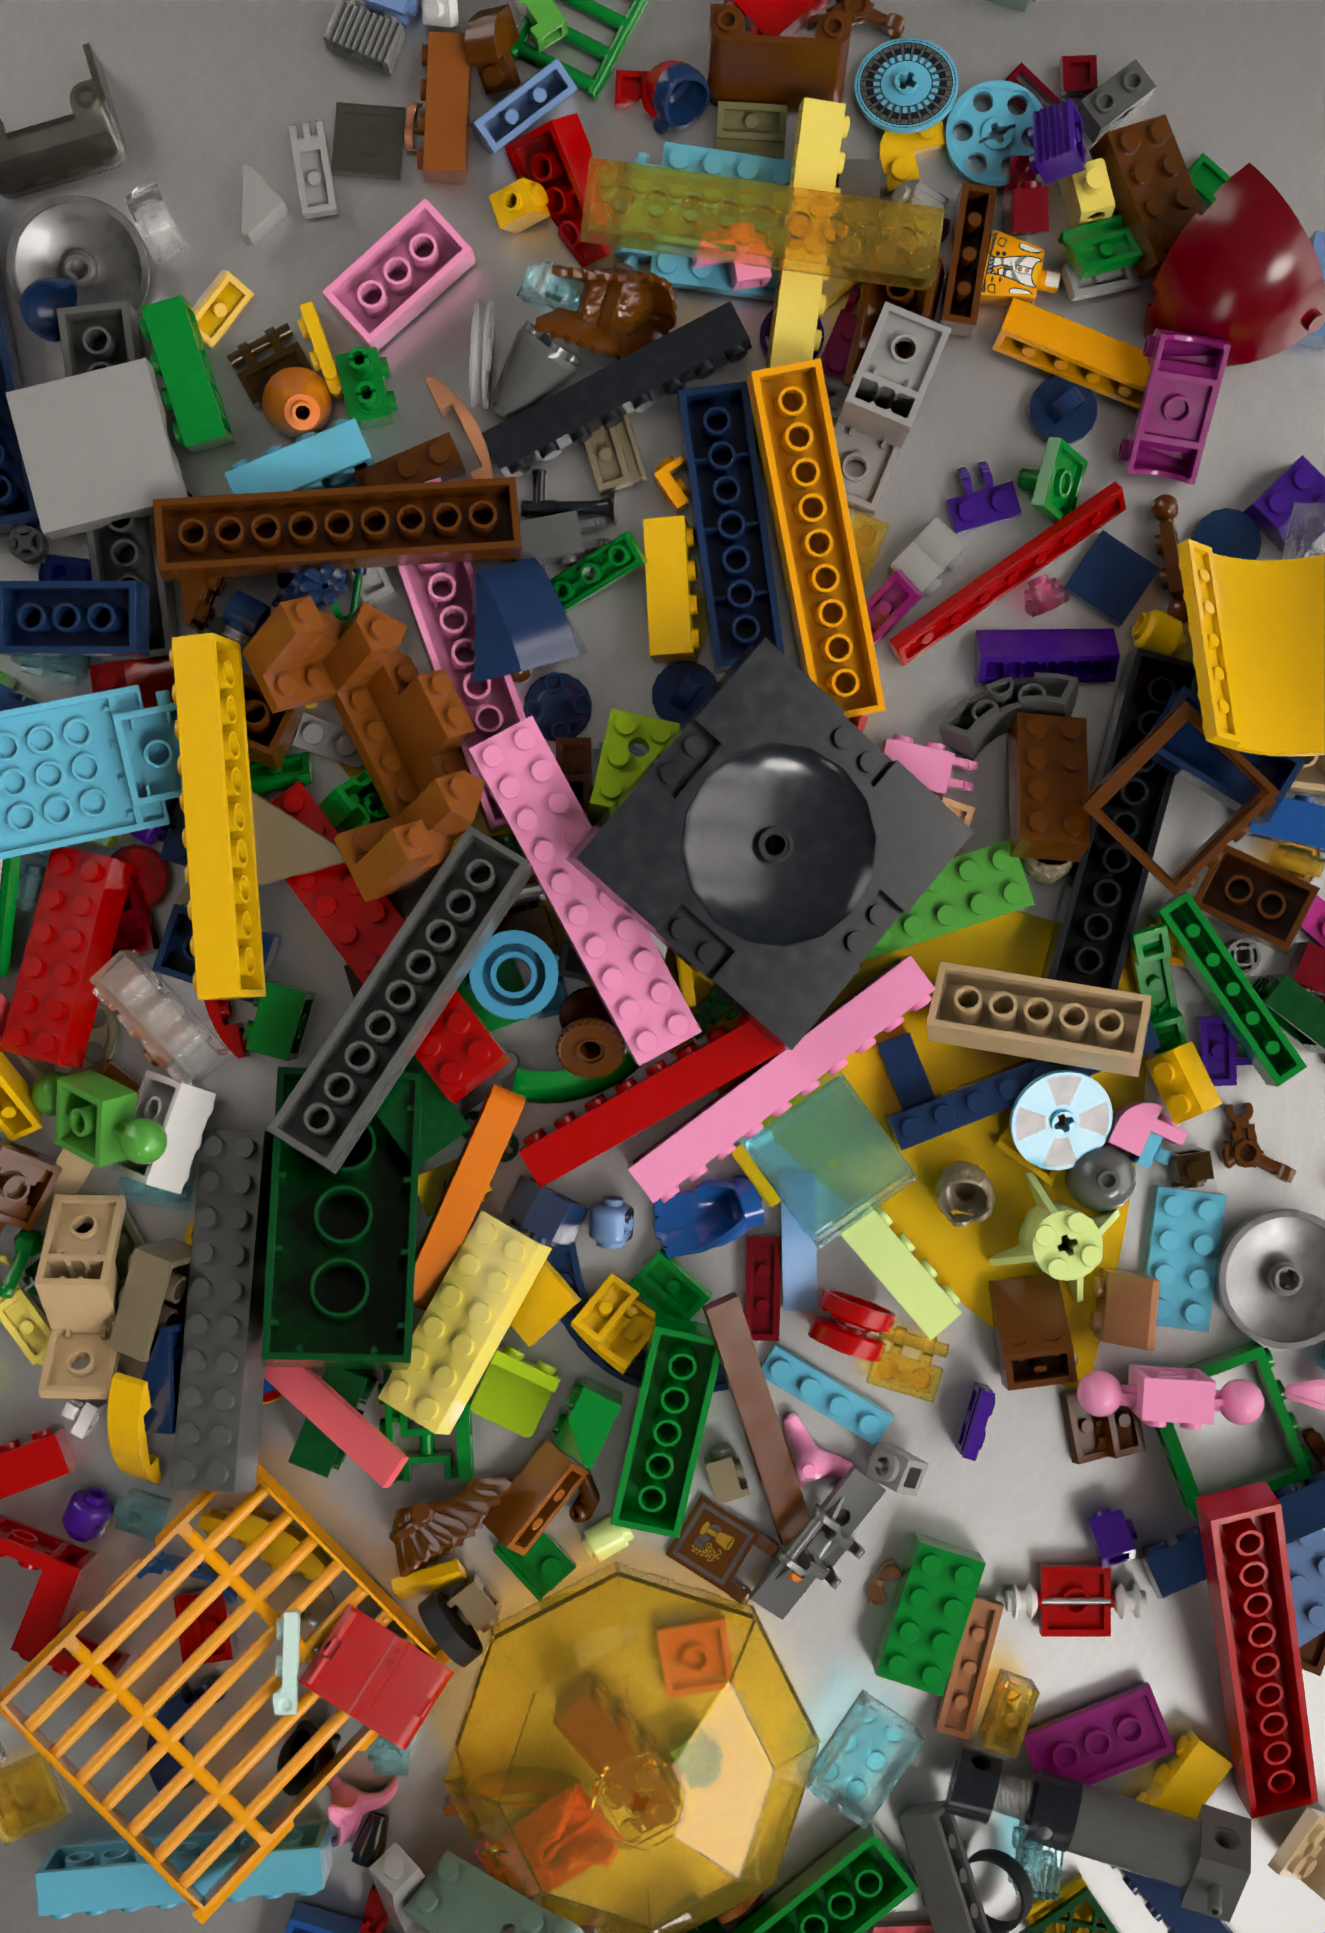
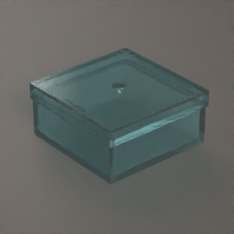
M842 1073L744 1142L748 1147L747 1150L759 1165L758 1168L818 1250L918 1179L906 1159Z

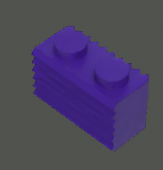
M1067 98L1066 101L1060 100L1059 104L1047 105L1046 109L1041 108L1039 112L1034 111L1032 114L1033 127L1028 129L1029 141L1034 149V153L1029 154V162L1035 175L1040 174L1046 185L1086 170L1083 119L1073 100Z

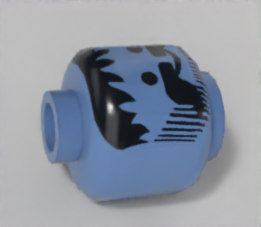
M615 1195L603 1196V1201L593 1204L590 1208L589 1236L601 1248H622L624 1243L630 1241L633 1237L634 1209L630 1205L623 1203V1197Z

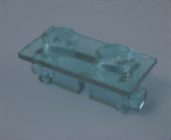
M125 1175L119 1179L118 1191H121V1196H125L127 1202L189 1211L195 1176L189 1175L181 1194L143 1184Z

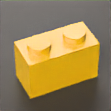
M1192 1041L1145 1062L1175 1125L1222 1104Z

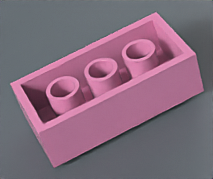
M424 198L322 291V294L328 306L367 348L377 347L379 351L476 263L473 249L434 206Z

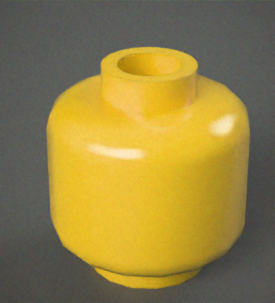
M1159 609L1152 610L1149 613H1142L1131 632L1135 648L1138 647L1167 656L1171 654L1178 655L1186 641V637L1182 635L1183 623Z

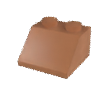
M1099 1268V1276H1096L1093 1282L1094 1297H1097L1096 1311H1092L1090 1316V1329L1094 1332L1093 1336L1106 1343L1154 1351L1160 1280L1136 1270Z

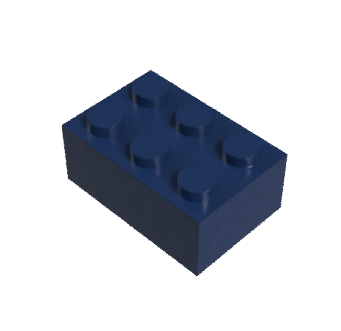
M173 905L152 971L193 984V974L196 972L195 957H193L190 950L193 927L192 921L188 916L187 906ZM261 931L265 981H267L281 937ZM243 998L240 1000L253 1003L254 998Z

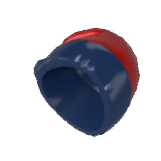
M668 60L659 63L647 74L642 85L641 102L643 109L653 118L654 130L664 135L671 128L684 129L699 119L710 101V88L699 70L683 61Z

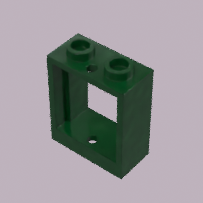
M1287 974L1260 976L1252 986L1281 1029L1310 1052L1325 1054V1004Z

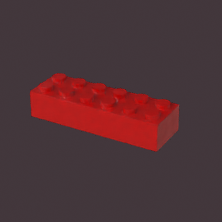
M67 847L51 849L4 1028L0 1050L56 1065L82 1069L134 868L133 864Z

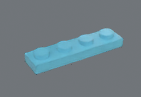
M775 1342L761 1365L766 1380L874 1446L877 1445L894 1418L892 1412Z

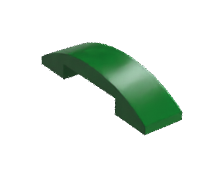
M1165 923L1131 933V958L1136 990L1138 994L1152 996L1149 1018L1161 1048L1153 1050L1154 1054L1172 1050L1187 1043L1183 1015L1178 1010L1169 961L1172 951L1168 928Z

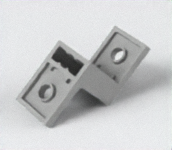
M886 301L834 428L847 503L873 515L901 447L916 418L952 329ZM901 341L910 343L914 348V355L907 359L900 358L895 353V345ZM851 460H859L865 466V473L860 477H853L846 471V464Z

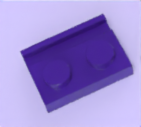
M974 1381L955 1446L962 1455V1458L976 1461L978 1452L983 1446L987 1421L992 1415L995 1406V1393H993V1390L988 1385Z

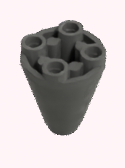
M528 320L517 330L492 397L494 402L490 406L506 420L541 402L578 369L577 365L581 361L572 352L554 342L555 339L548 333L535 331V325Z

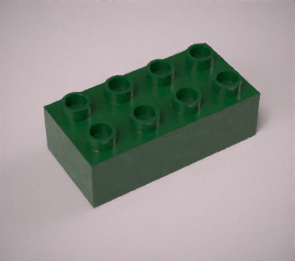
M277 1068L275 1116L307 1068ZM403 1072L397 1080L415 1082L414 1106L407 1105L406 1113H413L411 1161L376 1114L336 1175L274 1136L261 1350L262 1366L408 1370L411 1364L423 1073Z

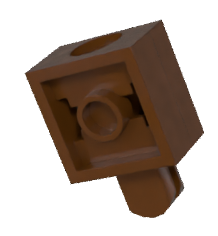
M1 1137L0 1234L6 1223L31 1231L63 1168L48 1155Z

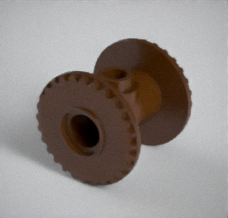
M585 987L572 992L563 1001L559 1011V1022L562 1030L556 1040L557 1058L562 1066L575 1076L589 1079L605 1077L621 1065L625 1057V1042L594 987Z

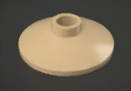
M301 1574L290 1575L268 1596L267 1603L280 1615L313 1580L304 1578ZM328 1586L304 1610L305 1616L300 1618V1636L304 1640L336 1609L334 1596Z

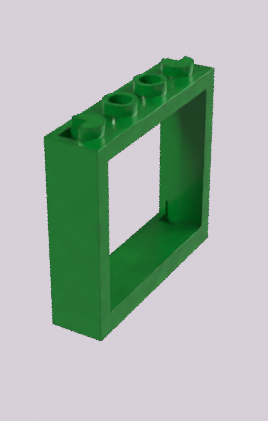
M1253 1340L1182 1367L1200 1369L1211 1377L1251 1361L1255 1363L1293 1465L1234 1488L1265 1481L1269 1488L1275 1491L1312 1476L1308 1467L1309 1464H1312L1310 1454L1304 1444L1300 1445L1296 1432L1300 1431L1294 1414L1286 1409L1283 1401L1287 1399L1285 1388L1279 1379L1275 1380L1271 1369L1275 1367V1362L1267 1347L1263 1348L1262 1345ZM1166 1422V1427L1154 1428L1185 1510L1196 1521L1198 1520L1195 1498L1201 1496L1174 1424Z

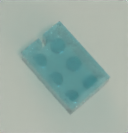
M862 1689L804 1775L807 1790L833 1808L838 1804L839 1812L866 1829L925 1741L920 1728Z

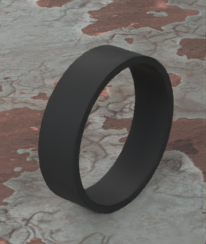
M436 1590L418 1605L420 1617L428 1632L444 1653L459 1666L466 1667L483 1653L482 1643L473 1626H467L456 1612L458 1606L454 1605L450 1608L446 1603L448 1596Z
M996 1849L977 1851L968 1858L969 1864L977 1861L993 1863L1006 1871L1018 1888L1021 1898V1911L1017 1919L1001 1921L986 1914L991 1933L1010 1932L1025 1919L1032 1908L1033 1888L1031 1881L1019 1862L1007 1853Z

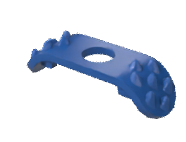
M162 1551L158 1557L154 1556L136 1576L138 1579H141L148 1573L162 1574L164 1569L173 1571L185 1558L165 1554ZM200 1563L196 1568L198 1570H194L189 1575L209 1582H213L219 1576L205 1563ZM228 1586L222 1593L229 1604H233L237 1601V1593Z

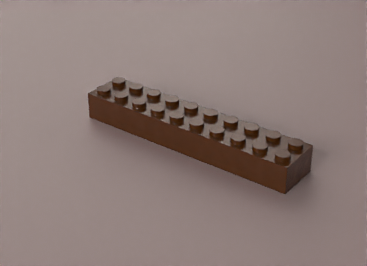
M516 477L153 499L158 570L163 581L305 572L310 567L321 571V566L325 563L332 564L333 570L339 567L343 569L510 559L520 558L522 549Z

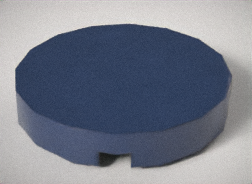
M1230 508L1212 511L1202 518L1193 530L1191 540L1211 547L1212 552L1215 554L1247 560H1256L1258 558L1262 542L1259 528L1252 518L1240 510Z

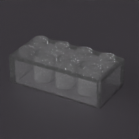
M120 950L89 979L95 986L92 990L95 996L108 1006L111 1003L120 1014L117 1018L122 1025L131 1032L135 1029L144 1038L141 1042L143 1047L155 1058L160 1055L169 1065L166 1068L167 1072L179 1084L185 1082L187 1085L202 1082L232 1054L155 971H152V967L136 951Z

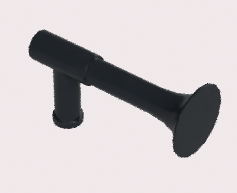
M532 470L533 500L521 501L522 516H549L577 510V514L607 516L617 525L618 495L616 489H614L613 494L601 500H546L547 470Z

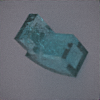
M545 261L543 266L529 264L516 296L524 302L546 305L553 310H556L558 307L572 311L578 309L579 297L584 283L549 273L552 265L566 269L567 267L550 261Z

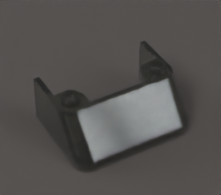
M89 43L82 46L92 79L76 84L71 90L70 104L73 114L6 133L5 126L0 119V195L7 199L19 198L119 168L126 161L127 147L104 70Z

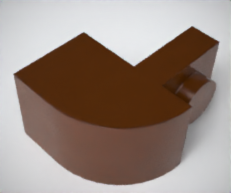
M509 4L478 11L469 19L465 28L464 44L469 65L476 64L486 95L515 89L521 84L510 48L520 40V36Z
M556 737V761L582 809L589 810L592 796L591 737Z

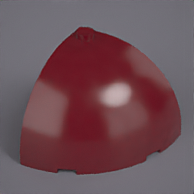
M1250 162L1236 172L1213 194L1216 198L1214 203L1202 216L1196 213L1180 233L1155 278L1152 287L1156 290L1153 303L1147 304L1144 317L1145 338L1147 335H1153L1155 329L1158 328L1226 340L1231 345L1226 366L1248 364L1273 356L1297 343L1309 333L1316 332L1325 322V283L1313 246L1291 207L1273 184Z

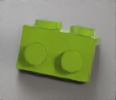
M506 1345L505 1349L498 1347L471 1402L470 1410L480 1417L525 1438H529L534 1434L552 1393H555L561 1380L560 1375L555 1373L556 1367L544 1361L538 1360L537 1364H534L524 1359L525 1353L512 1346Z

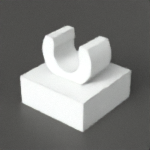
M78 1399L68 1401L61 1415L76 1421L70 1433L81 1439L86 1437L92 1431L106 1401L103 1399H89L85 1404Z

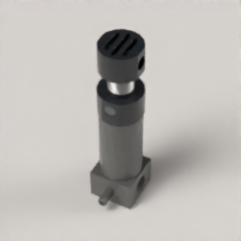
M965 1745L960 1746L949 1782L944 1808L945 1812L984 1825L988 1823L992 1811L1002 1815L1005 1814V1816L1008 1815V1817L1011 1816V1818L1014 1817V1819H1020L1024 1824L1022 1835L1024 1840L1064 1853L1067 1851L1181 1888L1180 1907L1230 1923L1251 1874L1250 1818L1202 1804L1197 1819L1084 1784L1081 1780L1043 1768L1038 1770L1035 1780L1030 1783L1026 1780L1023 1781V1779L1020 1780V1778L1017 1779V1777L1014 1778V1776L1011 1777V1775L1002 1774L1003 1757Z

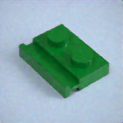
M1122 215L1061 232L1058 242L1066 248L1064 253L1080 280L1138 264L1141 261L1144 253L1130 229L1122 224Z
M661 1247L634 1278L629 1281L628 1285L639 1292L638 1297L656 1313L690 1320L711 1299L713 1293L674 1258L665 1256V1250Z
M546 1530L543 1531L525 1556L506 1548L501 1542L493 1547V1552L538 1601L543 1599V1596L555 1588L577 1566L573 1559Z

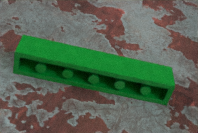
M1189 892L1184 894L1178 893L1150 912L1157 925L1162 923L1167 925L1170 944L1266 1085L1279 1087L1307 1067Z

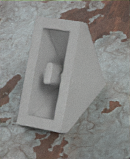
M243 164L241 236L246 245H254L282 220L289 211L284 200L251 165Z

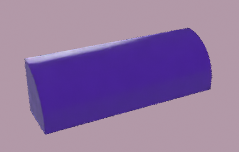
M1114 628L976 630L975 669L977 684L992 683L1012 676L1013 680L1034 677V673L1038 672L1069 675L1079 678V682H1115L1120 653Z

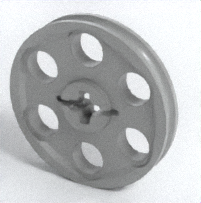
M476 299L474 305L469 361L471 408H476L477 404H481L484 409H488L490 402L495 333L493 300H488L487 304H483L480 299Z

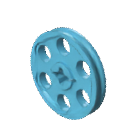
M1005 80L983 82L967 90L954 104L945 125V151L951 166L968 183L998 187L997 190H1001V187L1007 184V175L1001 170L1002 161L1013 156L1034 153L1033 148L1023 144L1021 135L1024 131L1033 127L1032 114L1034 111L1039 112L1043 108L1042 104L1028 89L1017 83ZM983 94L991 99L992 108L989 111L979 112L974 108L973 99L977 95ZM1014 97L1021 98L1026 103V111L1022 115L1011 114L1007 108V102ZM959 123L967 124L972 131L970 139L966 141L957 140L953 135L954 126ZM995 127L997 132L1007 131L1003 135L1001 143H998L996 139L986 140L990 136L992 128ZM973 155L981 156L986 163L985 170L980 173L971 172L967 167V159Z

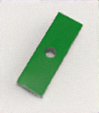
M626 531L559 573L550 581L564 610L568 612L640 567L647 560L631 531ZM592 567L596 571V576L594 579L590 576V570L592 569Z

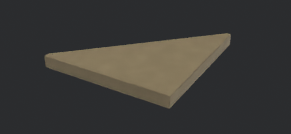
M251 790L258 886L346 863L337 844ZM187 882L174 902L180 906L188 905L190 900V886Z

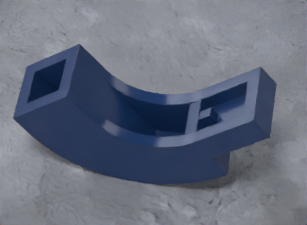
M208 1678L198 1684L193 1690L190 1689L186 1682L166 1701L156 1718L167 1729H170L215 1681ZM228 1690L215 1703L222 1700L226 1696ZM150 1733L147 1741V1752L157 1742ZM184 1734L178 1741L188 1750ZM168 1752L149 1770L158 1792L183 1768ZM192 1778L182 1790L194 1784L196 1780Z

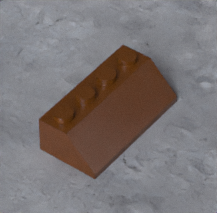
M873 248L843 380L845 386L851 387L885 301L932 321L935 320L945 275L941 257ZM901 341L894 347L895 353L900 358L907 359L914 355V348L908 342Z

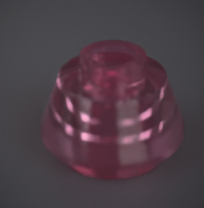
M1047 574L1027 582L1030 589L1024 591L1025 612L1032 617L1042 615L1068 602L1070 595L1069 590L1056 577L1049 579Z

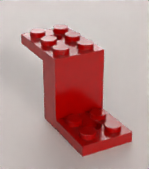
M1 1514L0 1557L8 1556L18 1560V1564L28 1570H42L11 1647L12 1651L19 1653L20 1658L31 1662L69 1624L98 1552ZM76 1635L91 1652L101 1644L82 1635ZM64 1647L47 1665L52 1666V1670L56 1673L69 1676L81 1663ZM115 1649L102 1664L118 1678L125 1670L131 1655ZM92 1675L85 1680V1683L93 1688L104 1689Z

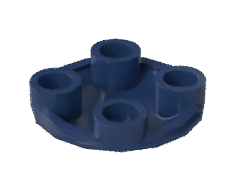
M552 672L540 677L530 686L524 698L523 711L526 718L533 716L546 740L556 741V737H576L586 728L591 718L592 701L587 688L579 679L565 673Z

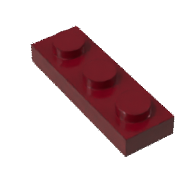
M746 1235L745 1318L753 1341H779L781 1235Z

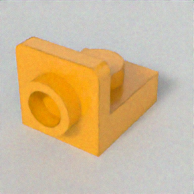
M683 455L676 459L670 456L656 466L657 472L654 473L653 482L676 515L688 508L689 500L687 497L690 495L684 482L679 477L675 480L673 478L674 475L686 468V460Z

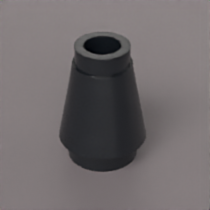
M376 1811L369 1813L351 1848V1852H353L352 1862L369 1868L385 1853L390 1818L388 1815Z

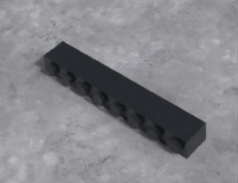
M729 301L482 432V435L505 477H519L527 473L531 469L530 466L540 460L549 461L560 455L561 449L572 443L579 445L586 442L592 437V433L599 430L600 427L604 426L605 429L612 428L622 422L623 415L633 411L642 412L654 404L653 400L665 394L667 396L677 394L678 390H683L685 384L695 378L701 380L709 377L716 371V367L727 361L734 363L741 360L748 354L747 351L752 349L750 338L732 302Z

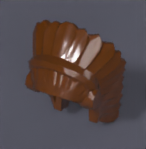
M618 262L613 268L607 269L573 267L566 269L552 265L549 270L550 274L581 281L584 283V287L581 291L579 306L576 311L558 307L552 312L543 314L536 318L535 331L549 333L553 339H564L567 344L575 343L581 349H591L595 353L603 352L608 358L616 356L620 360L669 334V330L673 329L677 322L675 314L677 310L675 303L677 294L672 289V284L663 277H659L654 273L635 271L632 266L626 263Z
M507 1477L472 1478L461 1492L451 1498L434 1503L419 1501L412 1507L396 1509L389 1539L396 1547L401 1577H408V1575H411L412 1572L419 1570L421 1567L426 1568L431 1561L437 1562L441 1555L451 1554L454 1547L463 1546L466 1538L475 1536L477 1529L484 1528L481 1522L490 1513V1508L500 1504L501 1497L507 1494L514 1486L511 1482L512 1479Z

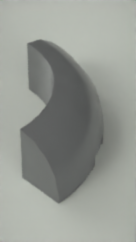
M1038 672L1034 673V677L1013 680L1012 676L989 683L985 685V690L974 695L972 698L968 699L965 697L945 717L939 727L942 739L956 753L974 761L988 743L1009 731L1018 712L1071 717L1078 695L1079 678L1064 674Z

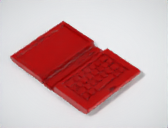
M348 1603L298 1682L406 1751L454 1672ZM330 1641L329 1645L325 1649L324 1647L326 1646L327 1642Z

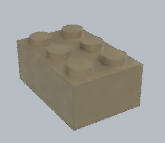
M168 1238L134 1248L128 1259L127 1266L129 1271L126 1282L119 1293L118 1299L120 1304L117 1315L110 1326L111 1337L108 1348L143 1363L147 1362L150 1359L161 1327L185 1321L192 1245L175 1238Z

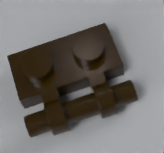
M288 323L276 329L273 326L264 331L265 335L249 344L245 341L237 345L238 350L227 355L233 368L244 362L248 365L249 368L238 373L237 376L255 408L262 405L264 387L271 376L278 371L288 367H303L314 372L298 341L286 348L283 345L282 341L294 335ZM271 347L274 348L275 354L257 362L255 356Z

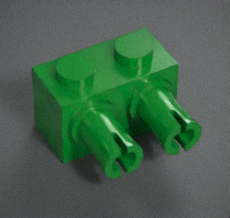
M361 346L352 348L348 353L335 355L349 420L355 418L361 430L393 424L392 412H397L398 406L394 390L387 391L385 379L391 377L387 357L380 358L377 347L365 349Z

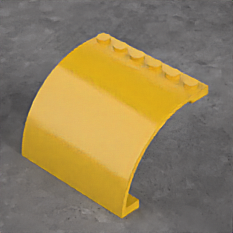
M1186 539L1177 544L1179 568L1184 588L1183 598L1186 603L1189 622L1188 631L1191 636L1193 665L1196 670L1198 698L1203 718L1202 728L1206 741L1229 749L1257 755L1287 757L1325 755V554L1286 560H1247L1215 554L1212 552L1211 547L1191 539Z

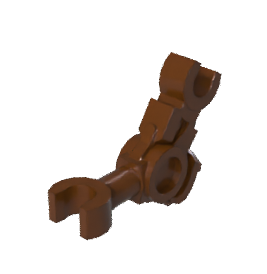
M835 0L839 4L826 9V12H853L852 27L861 24L866 26L868 22L881 28L892 39L900 38L905 29L903 25L906 19L895 13H889L888 15L874 9V3H871L870 0ZM822 14L810 17L808 20L809 30L817 26V22Z
M1243 1103L1244 1113L1241 1117H1237L1234 1114L1233 1104L1225 1105V1115L1232 1122V1127H1227L1232 1145L1230 1148L1227 1141H1223L1219 1149L1224 1166L1228 1169L1235 1164L1243 1168L1259 1167L1272 1176L1291 1183L1297 1171L1264 1155V1151L1261 1150L1257 1143L1255 1124H1249V1120L1254 1112L1252 1104Z

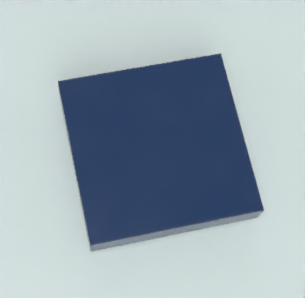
M1102 530L1062 589L1120 627L1160 568Z

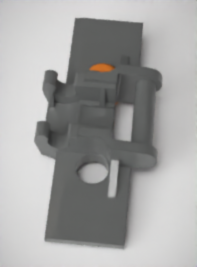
M852 1466L821 1505L817 1503L811 1511L813 1513L812 1517L786 1549L781 1547L776 1555L778 1559L748 1597L783 1620L816 1578L822 1581L825 1579L832 1588L836 1589L842 1580L836 1574L833 1566L845 1551L851 1552L858 1559L866 1552L851 1534L886 1492V1489ZM840 1509H846L844 1518L837 1522L836 1517Z

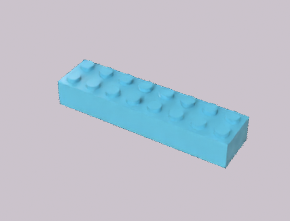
M329 1821L294 1824L292 1830L235 1889L227 1900L229 1902H241L249 1897L262 1895L265 1899H275L283 1896L284 1893L298 1892L301 1896H309L318 1893L319 1890H323L333 1863ZM243 1830L193 1885L205 1895L255 1840ZM222 1831L189 1834L167 1859L183 1874ZM167 1836L147 1839L157 1848ZM126 1840L55 1846L35 1873L38 1915H50L53 1919L66 1918L72 1913L86 1912L89 1916H95L112 1909L134 1912L144 1906L155 1905L159 1909H169L175 1907L178 1903H187Z

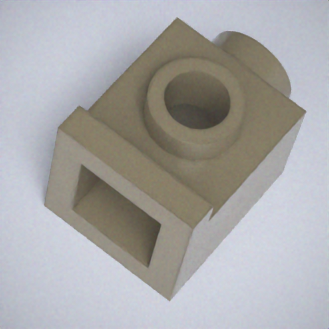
M721 1446L709 1451L710 1456L704 1457V1462L716 1505L750 1495L747 1481H739L745 1478L740 1458L733 1459L729 1446Z
M477 1573L450 1592L446 1602L450 1608L457 1605L456 1612L460 1619L467 1626L472 1624L477 1632L481 1630L485 1633L499 1621L497 1616L500 1615L502 1605Z

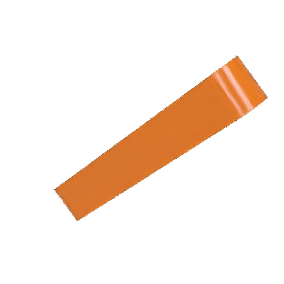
M496 1084L491 1085L415 1255L413 1307L423 1311L427 1310L458 1254L521 1115L526 1101L525 1096Z

